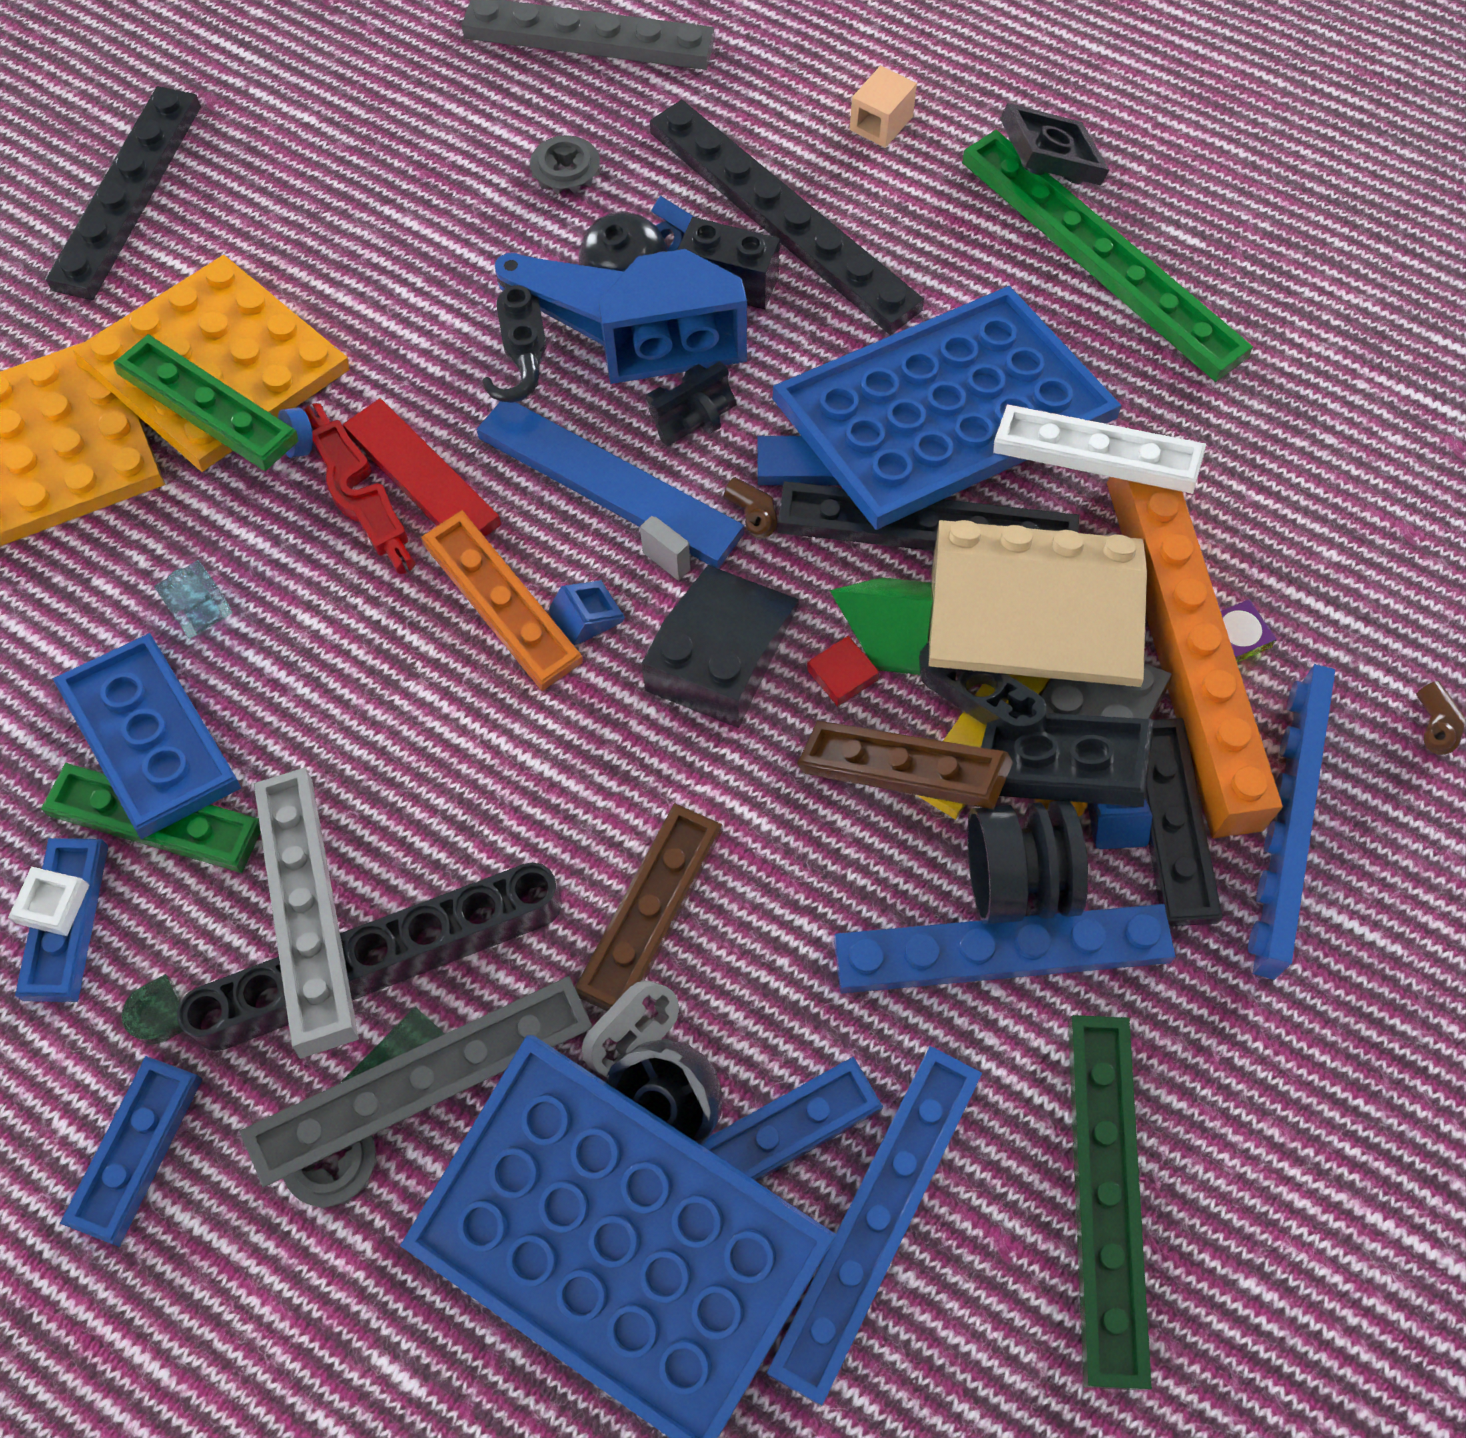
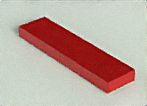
M381 398L342 424L351 440L436 526L461 510L464 511L484 537L502 525L500 516Z

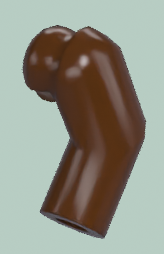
M733 477L725 488L723 498L745 510V525L752 536L759 539L769 537L776 530L778 524L773 497Z
M1434 681L1421 688L1416 693V696L1430 715L1424 733L1426 748L1432 753L1446 755L1459 747L1466 726V718L1441 682Z

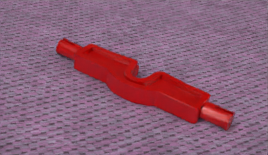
M312 404L318 418H316L310 406H307L304 411L313 428V445L327 467L326 482L336 506L345 516L359 522L376 553L379 556L387 554L398 574L406 573L399 557L403 559L408 570L411 571L415 567L416 562L404 545L408 542L407 534L391 506L384 486L376 483L360 489H353V487L371 475L372 469L367 458L350 439L339 420L330 421L321 404Z

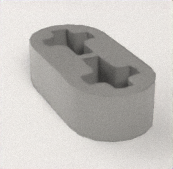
M646 980L631 986L585 1036L582 1054L587 1066L608 1078L609 1075L607 1076L611 1066L635 1047L646 1042L661 1040L673 1027L678 1018L679 1004L674 992L664 985ZM646 997L657 1000L654 1006L659 1013L654 1019L643 1016L646 1009L642 1002ZM607 1039L618 1042L615 1048L620 1055L614 1062L604 1058L606 1051L602 1045Z

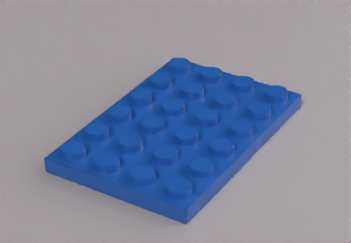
M1010 285L773 385L772 396L773 401L875 530L1027 461L1026 459L993 453L994 440L1007 404L1104 424L1118 419L1122 406Z
M527 1035L400 1246L667 1437L719 1438L837 1234L534 1035Z

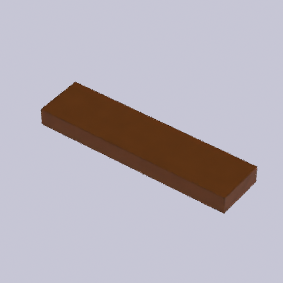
M817 720L797 762V765L804 774L993 810L1013 764L1008 752L819 720Z
M676 803L673 804L575 986L580 999L608 1011L631 986L637 982L645 981L723 832L721 823Z

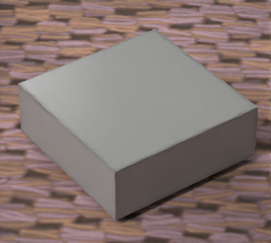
M649 517L640 526L643 554L679 581L690 571L689 542L657 517Z

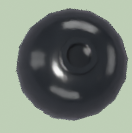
M627 211L613 212L597 219L587 229L579 247V265L625 272L638 256L668 252L669 249L657 226L644 216Z
M669 1039L643 1043L613 1064L607 1076L609 1075L607 1079L608 1085L701 1146L708 1141L721 1117L723 1092L717 1072L705 1055L686 1043Z

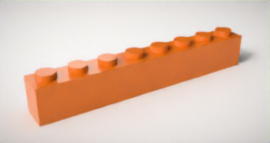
M1109 477L1107 486L1122 535L1143 539L1147 568L1145 615L1161 669L1172 673L1168 692L1176 718H1183L1198 794L1211 838L1263 832L1283 806L1183 492Z

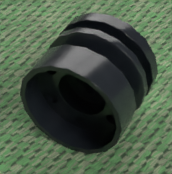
M1070 800L1051 801L1047 810L1042 802L1029 803L1025 811L1023 829H1021L1017 814L1011 805L995 806L994 810L983 807L970 810L967 826L969 874L975 906L982 923L993 924L1023 921L1027 910L1028 895L1031 896L1034 908L1040 918H1054L1057 908L1062 916L1082 915L1086 907L1088 893V858L1081 824L1076 809Z

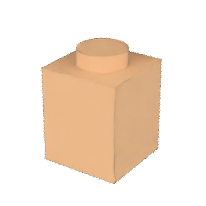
M880 65L852 96L850 130L886 148L913 117L917 83Z

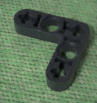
M929 643L920 651L919 668L922 682L929 689L984 725L990 722L997 726V733L999 735L1016 741L1021 735L1045 732L1047 706L1045 700L1038 693L1003 673L929 666ZM979 684L992 686L996 690L993 694L985 697H976L968 692L971 687ZM1013 711L1020 713L1032 712V718L1021 715L1015 719L1013 718Z

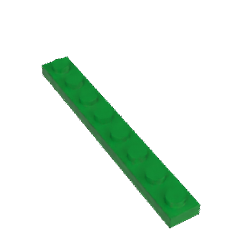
M997 129L964 150L962 164L1213 381L1217 382L1249 358L1253 349L1249 342L1049 173L1036 175L1026 170L1022 166L1021 159L1013 144Z

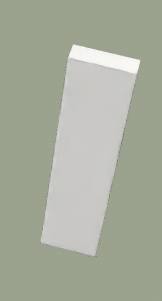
M1007 404L994 440L993 453L1193 494L1206 444Z

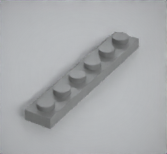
M306 767L254 783L293 1049L300 1059L359 1040L313 781Z

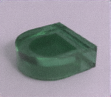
M164 974L138 988L127 998L122 1009V1023L127 1032L137 1040L146 1044H159L184 1032L177 1022V1009L181 998L172 979L167 974Z

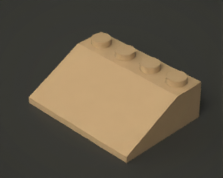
M939 520L932 564L931 586L933 603L930 618L929 666L1141 687L1144 677L1147 581L1143 539L1130 538L1124 535L1083 534L1072 530L1029 529L1019 525L975 524L966 520L956 522Z

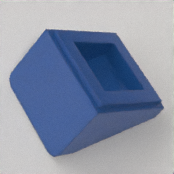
M602 580L561 586L549 607L553 620L573 645L581 644L622 623L625 619Z
M1146 799L1144 800V807L1088 803L1092 835L1097 849L1137 848L1148 845L1153 815Z

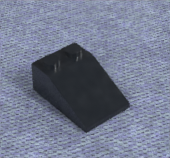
M707 565L665 618L642 661L645 691L739 728L799 606V599Z

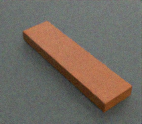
M463 510L421 536L425 548L541 691H544L583 663V656Z

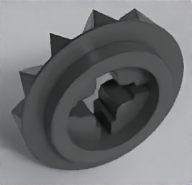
M564 135L550 138L542 142L531 155L530 168L532 178L538 180L541 189L552 187L557 195L564 189H570L576 194L580 185L591 187L593 177L600 175L599 153L589 141L580 137ZM561 164V165L567 167V166H570L571 164H573V168H574V169L570 170V169H568V168H562V169L559 171V170H558V165Z
M372 1135L343 1149L348 1152L345 1153L346 1156L338 1161V1180L324 1168L315 1171V1164L320 1162L318 1161L283 1178L287 1188L300 1201L322 1209L338 1204H349L352 1197L361 1189L368 1187L373 1168L378 1163L374 1144L375 1138Z

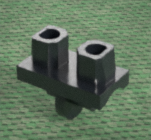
M719 361L709 368L697 364L685 371L682 384L670 391L667 388L658 387L646 394L645 399L650 415L655 421L660 440L665 445L670 446L700 427L709 434L721 428L720 415L737 405L728 382L729 371L723 363Z

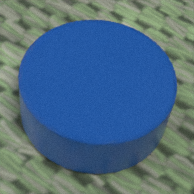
M299 407L280 410L278 419L297 430L299 440L285 454L289 458L309 455L313 446V434L307 414Z

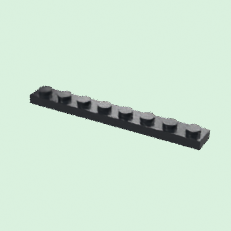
M681 99L650 120L651 135L771 236L780 238V243L889 335L923 311L924 298L684 100Z

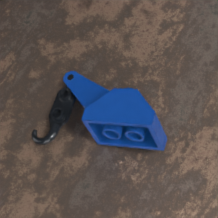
M687 249L638 256L625 272L538 259L517 253H506L495 262L498 286L503 291L496 301L502 343L505 354L520 371L521 376L520 382L509 389L498 388L493 384L491 378H483L482 383L485 391L493 399L500 402L514 403L524 400L538 386L539 366L543 353L546 350L541 312L604 346L610 384L682 373L697 364L709 368L719 361L724 365L747 362V298L742 279Z

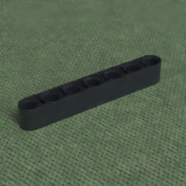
M533 862L522 864L340 933L352 1001L552 923L560 914L562 907L561 895L555 876L543 864ZM540 887L548 891L544 899L538 903L529 904L521 901L525 892L531 888ZM490 907L495 909L494 915L487 922L482 924L469 922L470 916L479 908ZM430 927L442 929L440 936L431 944L421 945L416 943L418 936L423 930ZM377 947L388 948L387 954L381 962L371 966L364 965L365 956L369 951ZM279 957L199 986L188 992L180 1001L177 1009V1022L181 1029L204 1048L220 1051L288 1026L289 1022ZM269 988L278 989L276 998L271 1004L266 1007L256 1008L257 999L263 991ZM221 1008L222 1013L218 1022L209 1029L201 1030L203 1018L207 1013Z

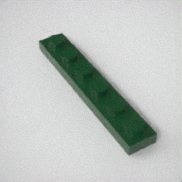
M1072 1015L1068 1020L1083 1386L1084 1388L1147 1391L1152 1389L1130 1018Z

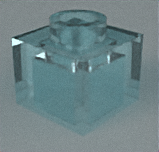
M199 560L185 568L172 572L167 579L154 586L189 639L233 613L220 589Z

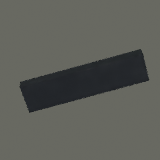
M1183 718L1153 720V739L1145 799L1153 815L1148 844L1159 904L1165 905L1169 927L1218 924L1223 916Z

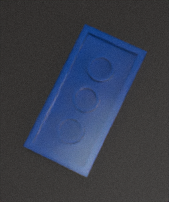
M151 633L52 678L140 839L241 789L235 774Z

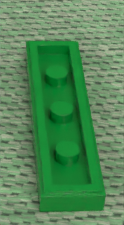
M149 334L113 362L116 373L263 471H267L299 441L297 430Z
M66 762L41 808L47 816L239 873H243L261 833L259 818L210 804L140 839L105 774Z

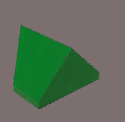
M881 577L829 590L867 657L878 671L920 675L919 655L928 641L933 603L931 582Z

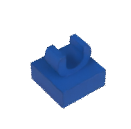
M660 195L651 212L663 221L656 226L664 240L668 235L674 234V240L668 249L669 251L678 250L693 215Z

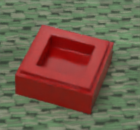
M849 635L807 661V671L837 707L879 679L880 672Z

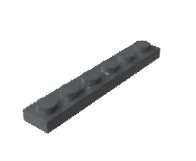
M470 0L461 25L464 39L707 70L715 41L714 27L506 0Z
M567 976L239 1130L264 1188L504 1072L527 1035H534L554 1048L589 1031L593 1026L570 976Z

